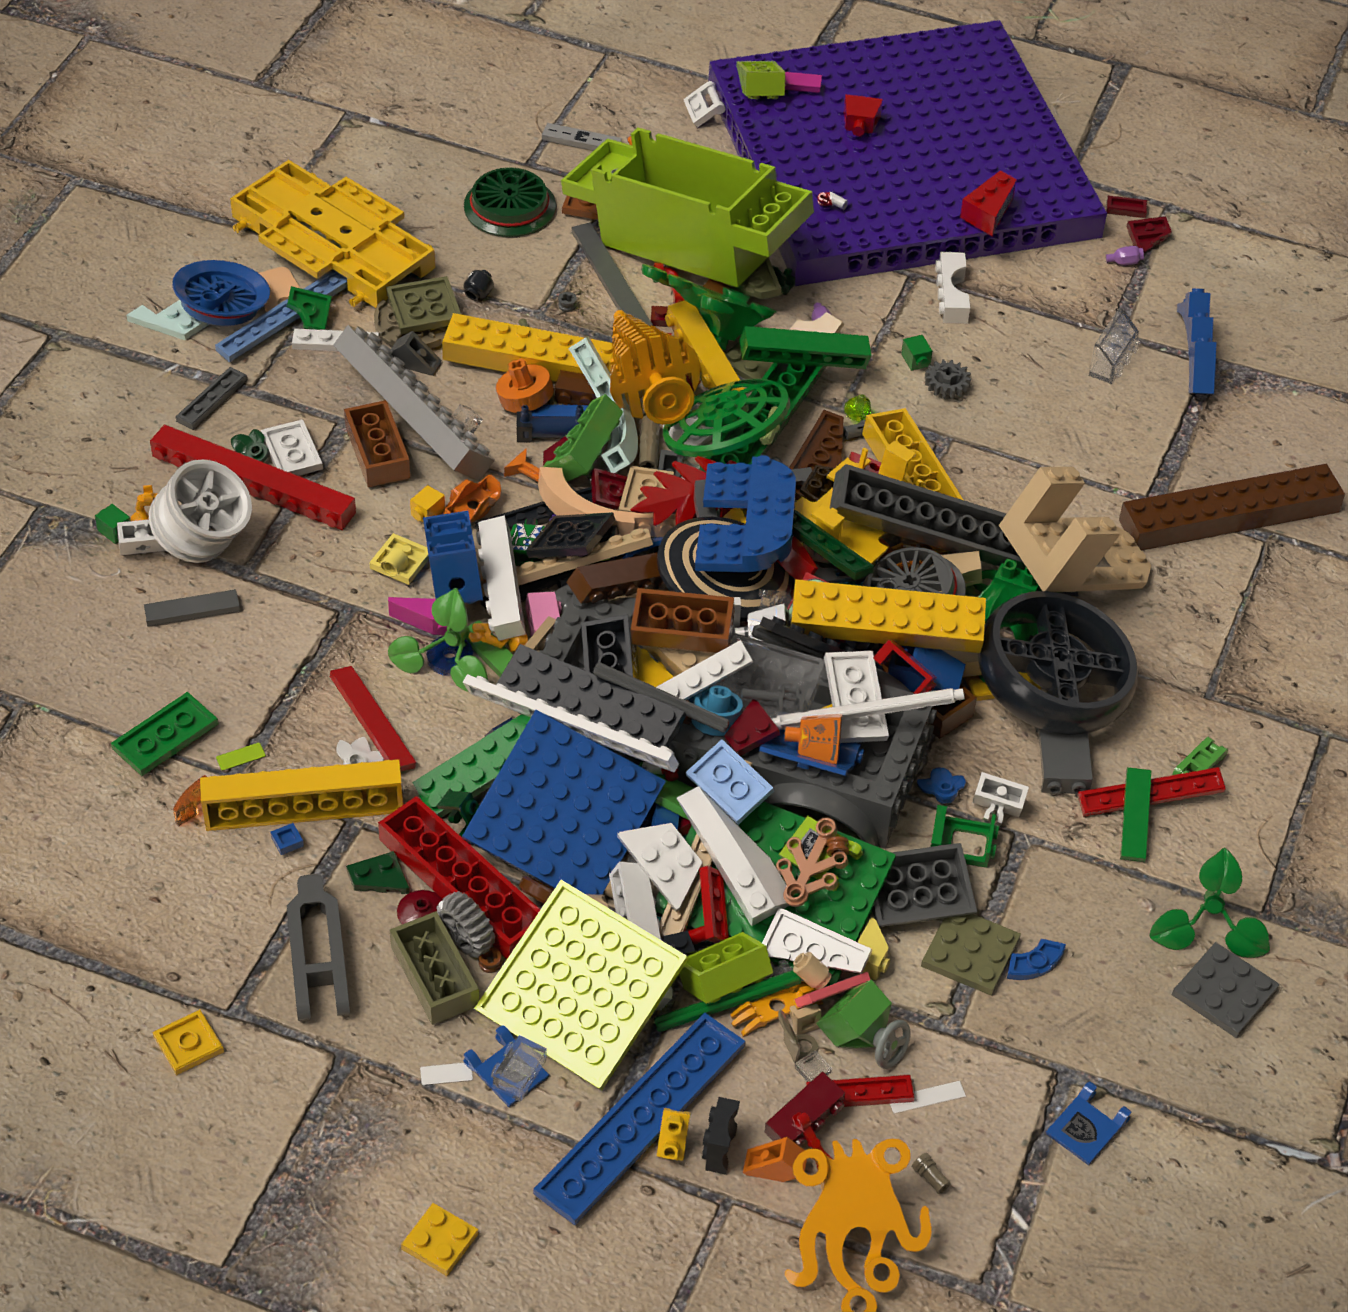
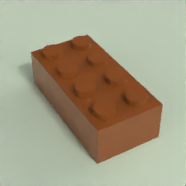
M384 400L344 409L345 428L367 487L411 478L409 457L387 401Z
M637 588L631 624L632 645L718 653L730 646L735 614L734 597Z

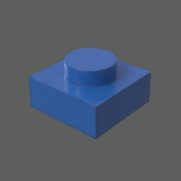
M294 823L270 832L280 855L304 846L303 839Z

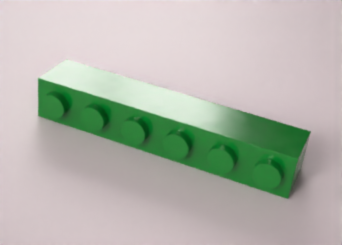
M745 326L740 338L742 360L866 369L872 356L869 338L864 335Z

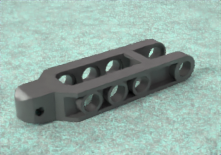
M319 874L300 876L297 881L298 894L287 904L298 1021L311 1019L308 988L334 985L337 1016L349 1015L350 1006L338 899L324 891L323 880ZM320 904L321 912L327 916L331 962L305 965L301 918L306 914L305 905L313 907Z

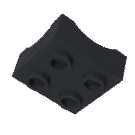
M718 1097L716 1107L711 1106L708 1119L710 1123L708 1129L705 1130L703 1138L702 1159L706 1160V1171L727 1174L729 1164L727 1153L729 1152L731 1140L736 1136L738 1124L734 1118L738 1114L740 1101Z

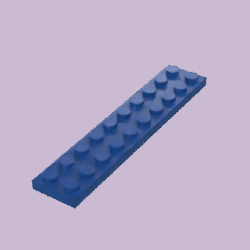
M704 1013L533 1189V1194L575 1226L659 1138L664 1108L683 1112L745 1047L746 1041Z

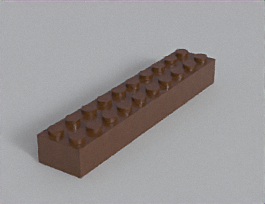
M1326 463L1125 501L1122 503L1119 522L1123 529L1134 538L1135 543L1142 551L1339 513L1345 493Z

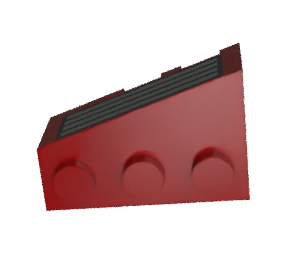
M1000 170L963 198L960 218L993 236L997 225L1001 222L1002 216L1006 213L1014 198L1017 179Z

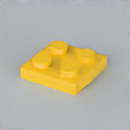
M432 1203L402 1242L401 1249L448 1276L479 1233L476 1227Z

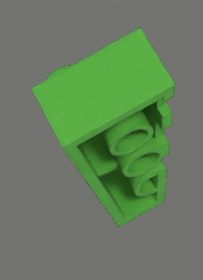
M606 394L592 400L577 420L579 424L566 435L568 440L562 446H558L553 452L556 457L552 461H547L543 467L562 468L566 482L581 475L589 474L593 469L592 464L602 454V447L611 439L610 434L612 430L619 425V419L623 411Z

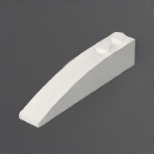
M699 786L677 797V801L751 926L775 914L779 907L784 909L790 906L783 897V892L787 885L772 860Z

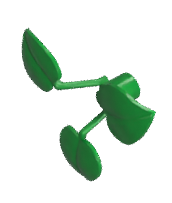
M1222 848L1217 854L1208 859L1200 869L1199 879L1207 891L1204 894V904L1200 905V909L1194 918L1189 921L1187 912L1182 909L1169 910L1154 922L1149 934L1153 941L1173 950L1184 949L1195 938V931L1191 925H1194L1203 911L1207 910L1211 914H1218L1220 912L1223 914L1229 927L1232 929L1226 934L1225 942L1234 954L1246 958H1255L1267 954L1270 950L1267 928L1259 919L1245 917L1240 919L1235 926L1226 908H1224L1225 901L1222 892L1233 894L1237 892L1242 884V871L1239 863L1226 848Z

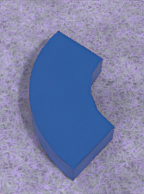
M1040 939L1038 946L1032 951L1023 954L1012 953L1007 979L1029 980L1045 975L1059 963L1064 954L1066 944Z

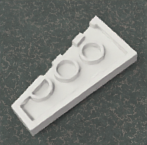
M780 907L762 942L767 947L769 957L794 961L799 954L811 952L828 968L862 974L873 951L869 947Z

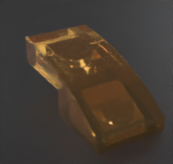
M200 778L184 791L173 808L175 823L178 827L199 814L197 805L201 803Z

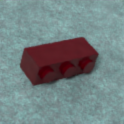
M822 1071L765 1123L764 1133L772 1141L788 1137L798 1146L802 1147L806 1142V1138L803 1132L795 1126L792 1117L798 1112L807 1113L811 1120L810 1126L814 1133H817L825 1125L826 1122L824 1120L831 1114L833 1116L837 1115L843 1109L845 1092Z

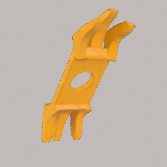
M802 981L801 984L781 990L757 1001H748L730 1014L731 1018L735 1019L731 1024L735 1027L745 1021L754 1019L741 1031L742 1036L745 1037L754 1029L765 1027L768 1022L779 1018V1011L770 1008L769 1004L772 1001L779 1000L783 1002L785 1007L782 1011L785 1015L790 1014V1007L793 1005L796 1006L797 1010L802 1009L797 1007L796 998L814 992L817 989L810 987L805 981ZM820 1000V1001H818V1002H815V1003H812V1004H816V1003H817V1005L823 1004L822 1000Z

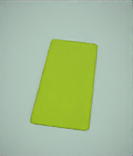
M255 743L216 756L221 770H225L265 757V753L261 744Z

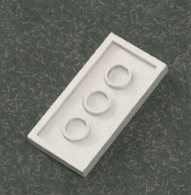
M873 651L825 653L824 662L833 707L882 699ZM885 714L842 720L840 743L887 741L889 737Z

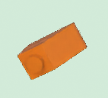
M788 1137L747 1149L743 1173L747 1176L779 1182L796 1179L792 1170L793 1163L797 1156L805 1150ZM807 1159L803 1162L802 1168L804 1172L806 1168Z

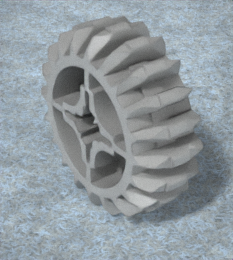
M459 891L447 895L439 903L437 913L459 950H462L465 955H469L472 958L484 955L495 943V933L484 911L479 908V904H476L467 894H462Z

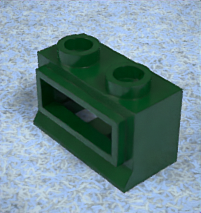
M449 788L437 804V807L443 810L453 809L448 816L449 823L457 824L462 818L464 819L466 825L459 833L462 837L479 808V803L470 792H456Z

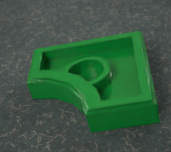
M291 286L286 307L294 310L301 317L303 329L326 330L332 296Z

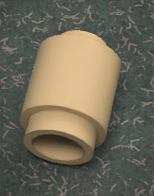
M811 952L801 953L795 958L793 971L810 987H815L819 990L830 981L831 973H829V968Z

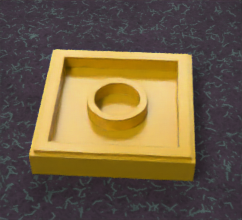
M200 1009L152 1032L155 1041L175 1075H179L224 1053L222 1044Z

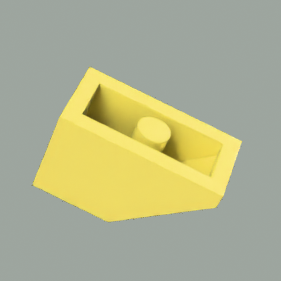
M870 918L857 943L873 950L862 973L868 971L870 979L877 981L880 973H885L890 964V959L887 958L889 947L876 919Z

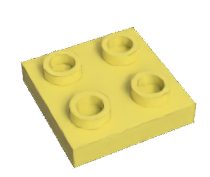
M393 533L369 562L370 569L409 585L428 562V549L423 545Z

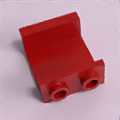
M888 640L873 657L879 664H886L896 652L926 679L916 689L914 694L931 692L937 685L934 682L937 677L894 640Z

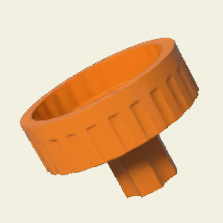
M524 359L511 361L508 364L509 371L503 374L496 384V392L501 406L513 413L521 412L523 405H527L529 411L535 410L547 403L554 393V386L549 371L540 365H527Z

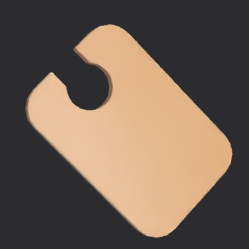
M278 267L259 273L267 281L270 288L269 300L263 306L266 312L279 305L280 301L288 299L291 286L300 288L292 273L286 267Z

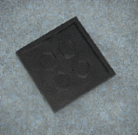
M614 513L553 516L526 549L528 558L545 559L547 557L565 558L567 556L585 557L589 555L615 522Z

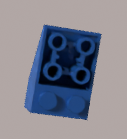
M901 646L937 677L934 680L937 685L932 691L951 688L956 690L960 688L966 664L941 649ZM896 652L893 654L888 674L901 681L910 691L915 692L926 678Z

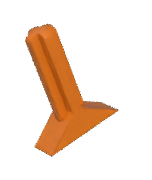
M527 448L504 467V477L523 473L538 482L540 469L527 462Z

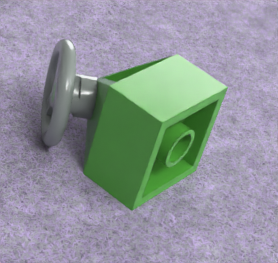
M872 979L848 990L816 1023L836 1047H876L875 1060L877 1065L883 1069L895 1066L904 1056L910 1042L911 1031L906 1021L895 1020L887 1026L892 1003ZM901 1027L903 1036L897 1038L895 1030ZM899 1047L895 1055L890 1059L892 1053Z

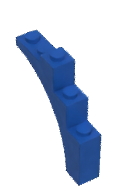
M1193 288L1192 292L1185 294L1183 302L1177 304V312L1182 315L1187 332L1189 393L1214 394L1217 342H1212L1214 317H1209L1211 293H1204L1205 289Z

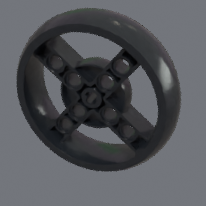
M1049 591L1028 592L1012 597L999 605L985 621L984 641L981 652L978 653V663L982 677L998 702L1022 721L1053 733L1068 735L1084 734L1108 726L1117 720L1131 704L1138 681V666L1135 653L1128 638L1118 625L1093 605L1062 593ZM1025 623L1037 624L1038 634L1030 641L1000 637V632L1008 627ZM1068 633L1081 639L1083 642L1089 645L1095 652L1088 651L1087 648L1079 640L1069 635ZM1018 672L1027 673L1037 685L1047 690V693L1029 683ZM1086 683L1112 686L1115 691L1112 697L1097 702L1082 703L1079 702L1078 690Z

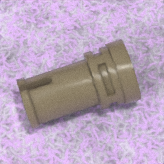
M928 1153L922 1154L913 1162L911 1167L921 1177H924L938 1194L943 1193L950 1186L951 1182L936 1167V1163Z

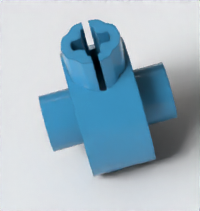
M716 685L707 688L688 699L690 703L729 720L725 733H722L691 719L692 724L698 730L709 735L724 736L742 713V700L725 686Z

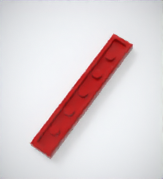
M348 666L331 670L329 677L384 760H399L400 772L414 769L416 761L354 668Z
M1216 767L1151 779L1149 805L1225 792L1226 787L1220 768ZM1125 784L1079 791L1077 796L1083 817L1123 810Z

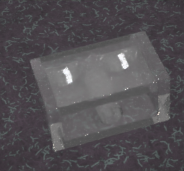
M519 1035L514 1043L510 1042L504 1053V1060L502 1063L498 1062L495 1065L491 1077H493V1089L521 1102L546 1062L547 1048Z

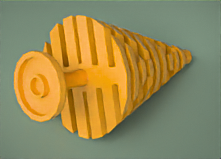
M622 310L616 311L613 321L610 366V393L615 404L620 409L624 408L621 395L624 394L632 417L642 419L641 397L643 399V409L647 417L654 423L665 425L683 419L690 412L694 404V393L690 384L686 382L685 374H688L689 378L691 377L694 391L700 381L701 364L695 350L686 342H682L681 346L679 339L675 336L665 333L655 326L651 325L650 327L644 321L635 318L631 314L625 313Z

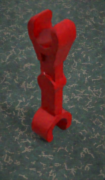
M801 1112L795 1114L792 1120L795 1126L803 1132L808 1146L811 1149L821 1150L825 1155L833 1159L823 1150L820 1140L816 1137L810 1126L811 1120L808 1114Z

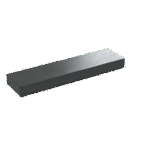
M229 367L175 416L176 422L194 430L248 381L247 375Z
M236 589L144 604L147 627L240 611Z

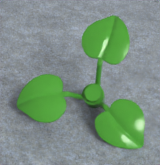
M457 588L437 598L432 605V615L435 621L441 626H447V631L442 638L419 649L418 641L414 637L401 636L394 640L388 648L389 659L400 670L406 673H415L424 665V658L421 653L446 641L450 646H459L455 658L457 665L453 666L450 670L451 677L459 688L469 692L463 684L467 674L473 677L481 676L488 680L486 669L478 658L466 655L460 659L463 647L466 646L464 641L468 638L470 630L467 626L468 616L466 607Z

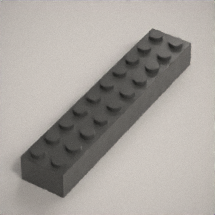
M845 464L835 473L830 509L833 507L838 510V514L845 517L844 520L953 553L979 551L980 561L999 567L1002 563H1005L1006 559H1010L1017 563L1018 569L1025 570L1026 565L999 527L1006 513Z

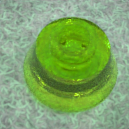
M864 394L850 398L844 405L845 414L849 419L860 423L861 420L866 419V415L871 414L870 400Z

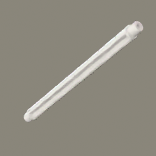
M951 688L810 710L802 713L779 715L777 718L771 719L779 730L786 729V726L800 727L803 716L842 714V720L868 715L872 716L924 708L926 706L955 703V701L965 698L963 688L956 690Z

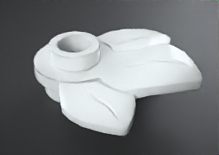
M365 737L355 740L351 745L343 740H339L336 747L337 755L344 761L343 765L360 762H378L384 759L379 751L370 750Z

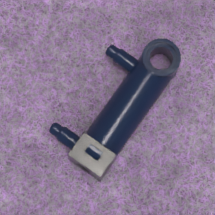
M523 405L521 412H517V443H532V438L565 437L572 428L579 424L577 420L584 412L583 406L578 405L576 407L575 416H532L529 407Z

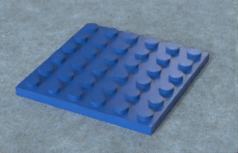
M535 710L463 833L462 839L552 889H555L560 880H563L584 894L603 895L610 881L609 874L622 861L627 852L625 846L618 839L617 834L641 827L666 781L546 714Z

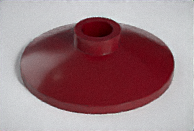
M413 891L400 900L397 906V918L402 925L436 912L437 906L443 899L433 891Z

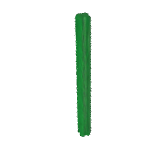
M792 970L745 986L739 992L728 993L717 1002L705 1003L701 1001L654 1018V1024L657 1031L662 1032L699 1019L704 1013L711 1015L801 984L802 979Z

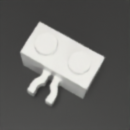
M982 772L972 803L988 808L983 818V821L986 822L989 815L993 814V811L996 810L998 817L996 825L1001 826L1003 813L1015 817L1020 816L1029 787Z

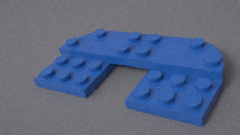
M765 455L752 457V464H723L716 462L707 465L703 507L747 508L746 525L700 524L695 571H760L771 568V564L777 560L782 562L789 556L792 550L796 500V478L789 467Z

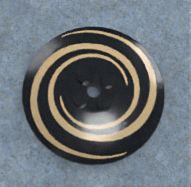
M697 517L675 525L661 540L657 553V566L667 588L673 592L740 597V622H747V615L751 612L785 604L790 596L794 577L781 567L777 561L771 564V568L753 572L695 571L700 524L746 525V523L723 517Z

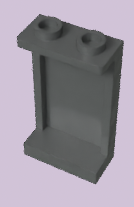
M1035 727L1036 732L1039 734L1042 768L1041 792L1077 795L1079 791L1090 790L1093 778L1088 733L1075 735L1058 734Z

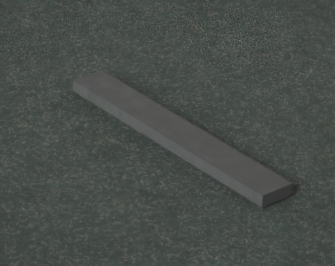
M589 222L571 227L574 238L616 308L633 315L635 318L641 319L651 327V321L592 224Z

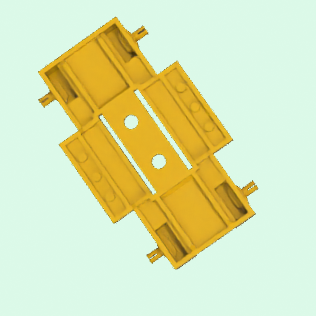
M287 160L230 198L232 217L239 221L233 225L235 232L239 233L247 227L259 234L258 239L260 243L317 279L331 269L347 278L348 291L356 295L349 300L350 305L356 307V305L363 301L376 308L382 300L386 301L388 299L386 287L393 286L411 272L422 278L435 269V249L430 244H425L395 225L405 218L404 211L348 177H344L331 186L318 178L316 174L310 173L294 162ZM313 211L322 212L320 215H313L311 213ZM299 222L307 223L311 226L312 230H310L309 228H307ZM351 230V232L347 234L341 233L340 231ZM314 231H320L321 233L326 235V239L321 237ZM328 240H334V241H336L337 243L340 244V247H341V248L337 247L336 245H334L333 243L329 242Z

